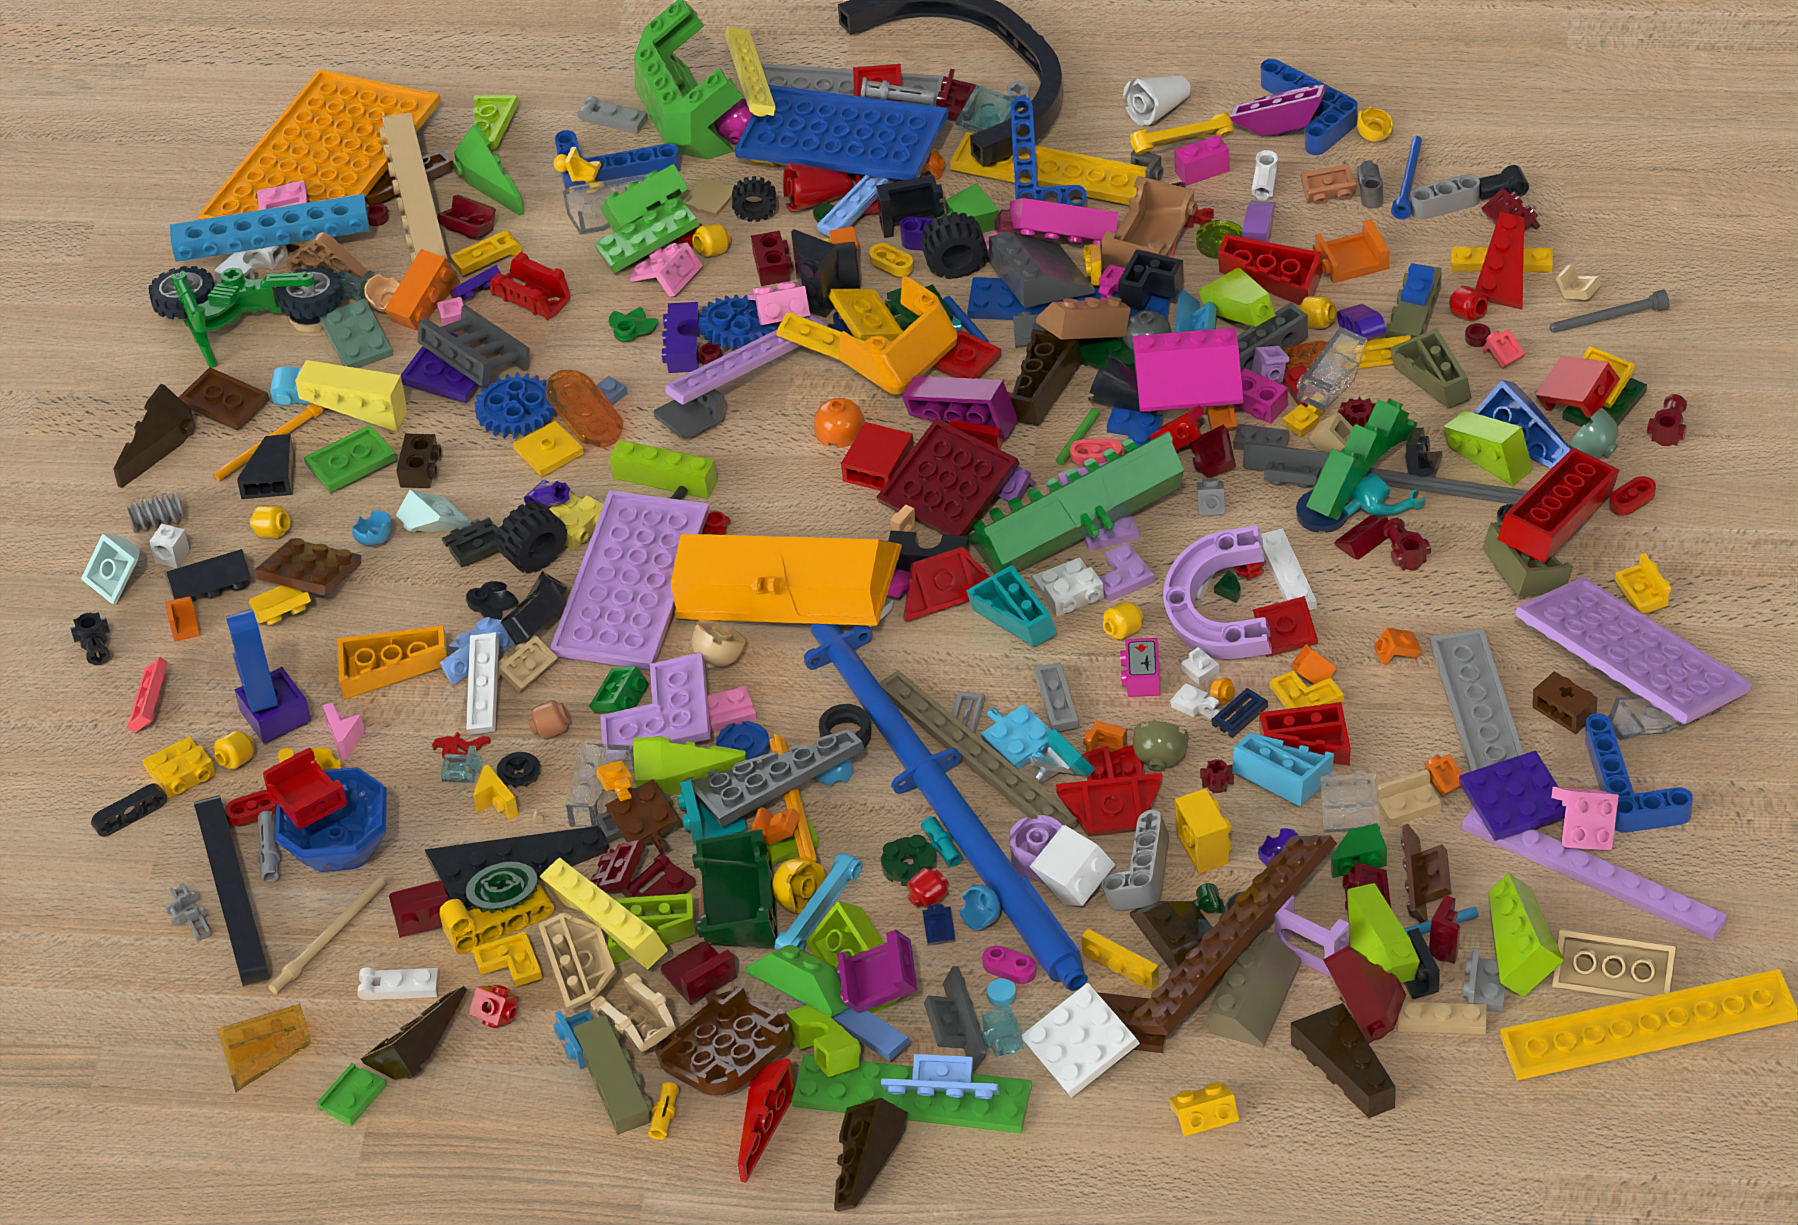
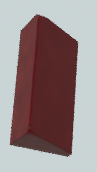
M1368 516L1335 540V546L1352 558L1359 560L1388 539L1382 533V528L1387 523L1388 517Z

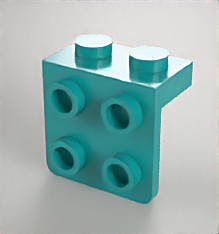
M691 780L680 782L682 793L677 794L680 811L685 810L686 814L682 815L685 831L690 830L693 844H696V840L747 831L744 815L734 822L721 827L695 798Z

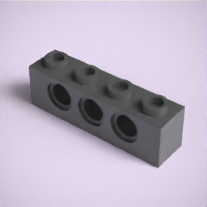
M1289 303L1276 311V316L1256 327L1252 326L1238 335L1241 372L1244 368L1252 371L1256 347L1280 346L1286 352L1308 338V315L1292 303Z

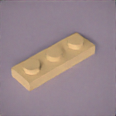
M1403 1002L1398 1016V1032L1486 1034V1004Z

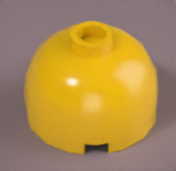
M793 858L783 862L778 867L772 882L773 895L777 903L789 912L800 914L826 879L823 866L820 863L814 862V860L805 858Z

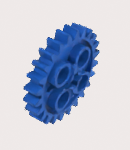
M735 294L732 299L726 295L725 300L715 298V303L708 302V307L703 306L702 312H699L700 334L705 335V340L712 339L713 345L721 343V348L728 345L731 350H734L735 347L741 348L777 330L780 322L760 325L756 301L748 300L747 295L739 298Z
M516 373L514 378L506 374L505 380L497 377L496 384L492 382L488 384L489 389L481 388L482 395H477V402H474L476 418L479 420L480 426H485L486 432L492 430L494 436L502 432L503 438H506L508 434H512L513 439L517 437L518 433L525 437L527 431L533 433L536 431V427H544V422L551 423V416L556 415L555 409L558 408L556 393L553 391L552 385H547L546 379L539 381L538 375L530 379L529 373H526L524 377H520V374Z

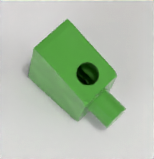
M978 183L973 184L945 201L947 215H951V212H957L959 215L966 213L967 216H973L975 221H978L982 233L1000 228L999 210Z

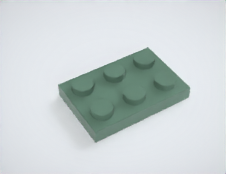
M365 298L336 308L330 313L326 312L324 316L319 317L343 366L360 368L393 356L392 348Z

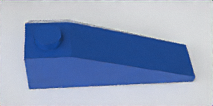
M1501 380L1473 412L1521 426L1530 458L1550 468L1571 450L1570 446L1539 408L1515 382Z

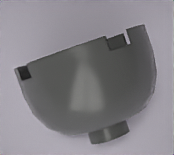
M1141 310L1135 312L1129 317L1126 336L1122 337V342L1134 352L1133 336L1172 333L1170 323L1157 311Z

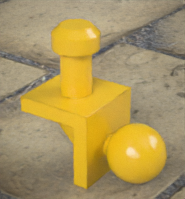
M576 147L571 148L568 156L560 154L555 157L553 165L558 172L568 171L572 182L585 181L584 187L588 193L598 191L600 185L595 180V177L601 167L600 161L587 162L579 156Z

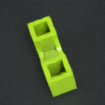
M809 1005L786 1012L794 1036L792 1043L799 1050L814 1046V1064L828 1077L859 1067V1055L861 1054L859 1041L853 1038L842 1025H839L829 1015Z

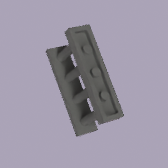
M467 305L462 306L461 320L441 327L428 318L419 321L418 343L480 386L490 384L491 369L505 364L513 363L523 371L528 370L530 348ZM460 330H464L468 333L457 338L451 335L452 333L458 332ZM476 341L484 344L473 349L467 346ZM492 352H497L501 355L489 360L483 357Z

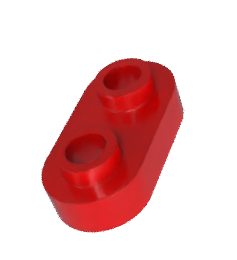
M1639 476L1630 480L1611 493L1610 509L1620 515H1627L1637 510L1655 497V481L1646 476Z
M261 790L228 802L225 807L226 817L232 825H245L258 821V815L263 811H271L272 814H276L277 802L267 790Z

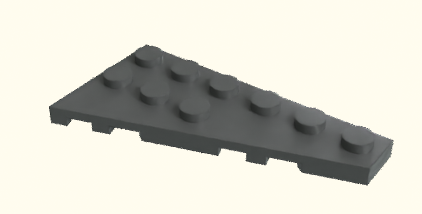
M846 729L820 737L816 740V744L801 747V744L791 746L790 752L777 755L775 751L736 763L733 769L718 773L716 769L707 772L708 777L695 781L693 777L684 779V781L691 780L695 798L723 827L741 816L758 809L765 803L782 796L789 790L806 783L811 778L830 770L846 759L852 758L865 749L863 742L851 729Z

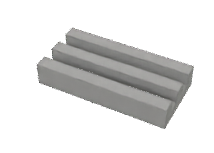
M958 691L952 715L958 719L963 700L968 699L962 718V723L967 727L974 700H977L969 727L972 732L976 733L985 703V694Z

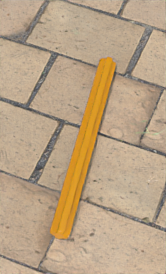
M776 734L774 738L769 740L771 752L776 751L777 755L788 752L784 737ZM797 786L784 793L783 797L786 809L794 808L800 814L793 833L799 858L811 859L816 862L817 857Z

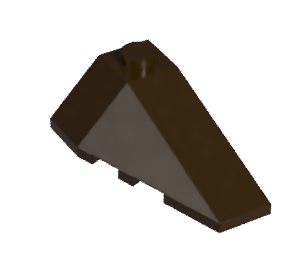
M160 384L147 400L144 406L147 412L142 422H136L134 438L131 443L127 442L113 468L117 485L120 488L129 484L181 446L195 430V421L191 409L164 384Z
M465 986L447 993L421 1013L422 1016L406 1023L400 1028V1032L380 1042L361 1058L363 1064L394 1080L404 1076L410 1079L421 1072L422 1067L420 1065L430 1058L467 991Z

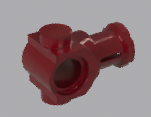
M1671 394L1664 400L1665 408L1657 411L1655 418L1649 419L1647 433L1652 434V441L1661 446H1677L1679 440H1684L1687 425L1682 424L1684 420L1682 412L1687 408V401L1680 395Z
M1392 518L1388 520L1382 528V533L1392 541L1391 547L1393 550L1391 551V558L1396 566L1399 565L1404 571L1406 569H1417L1427 562V555L1431 553V546L1426 538L1423 539L1417 532L1407 531L1402 519Z

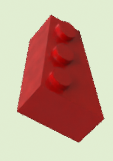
M1342 702L1260 712V735L1284 741L1283 745L1299 749L1300 745L1309 747V752L1325 755V752L1334 753V764L1350 766L1351 747Z

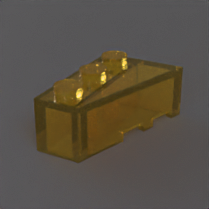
M300 1004L217 1028L235 1092H238L311 1045L308 1027Z

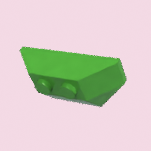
M786 945L746 967V973L830 1017L850 1008L843 1003L840 996L842 985L837 967L796 946Z

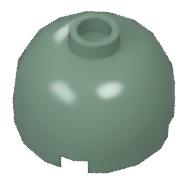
M1601 408L1591 416L1592 420L1580 428L1569 443L1571 449L1574 447L1597 459L1603 455L1609 457L1618 446L1614 443L1618 437V426L1611 415Z

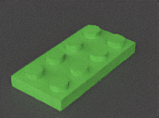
M678 196L668 200L664 205L655 210L645 213L632 223L625 224L616 232L604 236L594 245L613 273H616L698 227L699 223L694 214Z

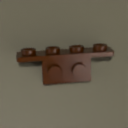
M1406 824L1402 826L1403 837H1401V844L1405 850L1403 865L1407 872V880H1405V887L1409 894L1407 909L1412 918L1416 917L1422 923L1428 921L1426 903L1452 894L1448 852L1443 844L1421 852L1420 838L1410 825Z

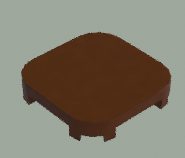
M738 986L734 987V991L718 995L713 990L705 995L708 1002L705 1007L657 1044L655 1053L660 1066L666 1073L702 1093L723 1095L733 1092L743 1086L760 1072L764 1066L771 1063L790 1046L794 1037L787 1014L781 1007L773 1011L748 998L744 988Z

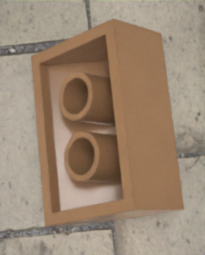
M1088 297L1085 298V301L1065 298L1063 302H1052L1036 317V323L1060 339L1124 337L1127 333L1130 307L1121 302V299L1117 297H1107L1106 300Z

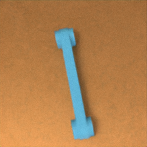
M839 853L836 856L832 865V871L790 928L787 931H781L775 942V951L786 945H793L804 950L807 938L850 880L855 881L858 878L862 869V861L847 853Z

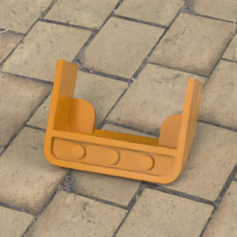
M906 275L902 277L901 304L920 317L895 340L891 342L882 336H872L864 343H861L845 331L840 333L839 360L891 394L904 393L914 376H923L957 343V330L938 297Z

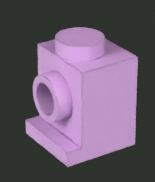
M1280 346L1256 347L1252 371L1277 383L1283 382L1286 362H1289V357Z

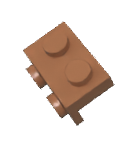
M1349 164L1302 172L1300 175L1307 203L1321 204L1328 201V199L1338 198L1343 200L1355 195L1357 183L1353 181Z

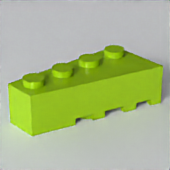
M1507 873L1488 891L1500 983L1524 998L1556 969L1564 959L1532 888L1510 873Z

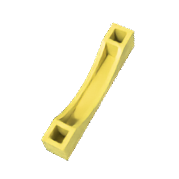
M560 857L539 876L553 897L566 907L576 909L591 919L647 970L668 951L651 927Z

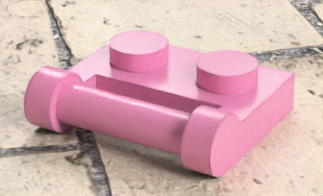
M304 181L292 182L287 185L257 191L259 210L308 203L307 189Z

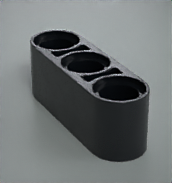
M548 581L534 590L500 623L514 644L517 645L538 631L566 605V601L554 583Z

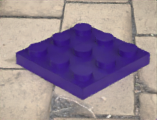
M1536 750L1459 775L1461 787L1494 841L1565 818L1566 806L1562 805V800L1551 798L1553 787L1559 786Z

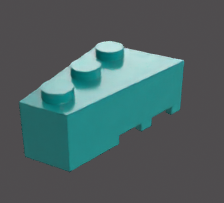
M1013 565L966 590L973 611L1033 647L1057 634L1051 614Z

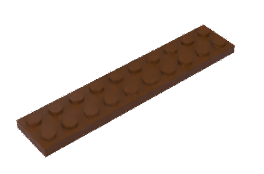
M1296 835L1288 839L1283 850L1271 858L1267 868L1252 880L1251 886L1236 898L1235 904L1219 917V922L1202 936V941L1186 954V959L1179 967L1169 973L1168 979L1163 985L1152 992L1151 998L1147 1003L1135 1011L1134 1017L1127 1024L1133 1034L1169 1035L1337 845L1331 835Z

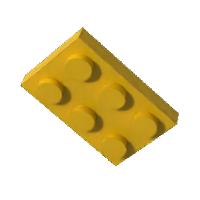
M831 289L829 299L855 338L866 341L872 336H882L892 342L903 332L875 289Z

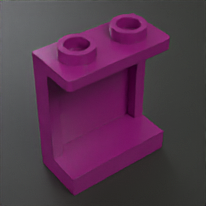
M896 929L886 933L887 943L855 956H849L845 952L838 953L839 964L837 965V971L842 985L840 996L846 1006H849L858 1013L918 990L911 939Z

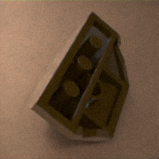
M1157 901L1130 912V917L1171 971L1179 967L1186 959V954L1202 941V936L1207 931L1213 928L1193 901Z

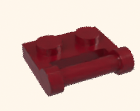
M660 853L654 858V863L630 882L627 889L621 891L626 898L687 894L696 886V880L693 876L673 864L665 854ZM660 871L665 873L643 893L638 891Z

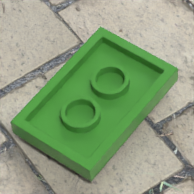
M371 424L304 457L306 466L329 493L397 460L395 452Z

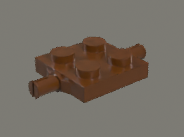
M654 779L636 788H628L631 799L620 801L619 798H616L605 804L607 812L626 842L639 840L642 844L653 842L659 853L669 850L670 847L663 836L669 830L680 825V822Z

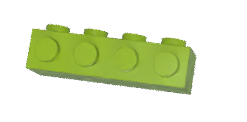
M620 439L610 455L613 479L673 492L679 486H684L688 490L687 495L705 499L709 498L718 482L714 459Z

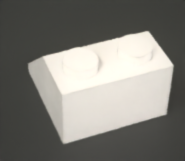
M1062 825L1030 865V868L1064 905L1083 906L1114 867L1115 863L1096 843L1066 825Z

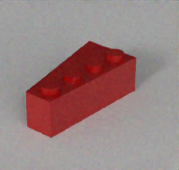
M1225 234L1218 251L1219 272L1227 274L1236 268H1241L1265 291L1297 305H1300L1305 297L1314 296L1323 272L1322 252L1228 234Z

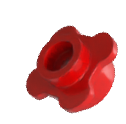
M719 511L710 512L702 532L704 534L725 535L726 526L731 522L730 518Z

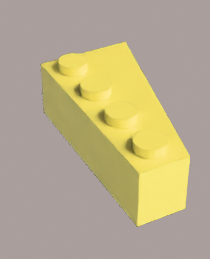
M306 360L295 380L299 399L398 432L408 412L401 375Z

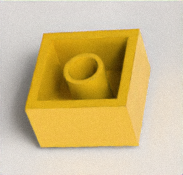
M1206 788L1175 798L1176 836L1198 874L1230 864L1229 852L1232 851L1229 833L1232 832L1228 818L1222 817L1216 798H1211Z

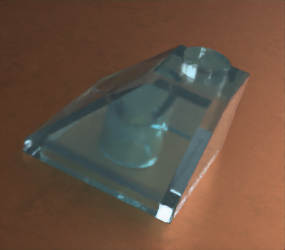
M977 85L955 123L957 126L974 132L995 126L1011 118V103L1015 98Z

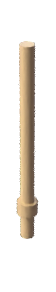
M378 877L293 962L289 961L281 969L282 973L269 985L270 991L277 994L289 981H294L301 974V969L386 886V882Z

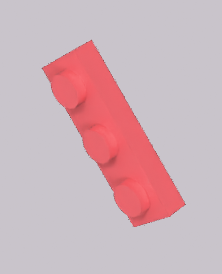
M158 657L144 669L127 728L135 733L144 726L148 727L154 720L155 713L153 711L161 697L159 691L167 677L165 671L168 662L161 657Z

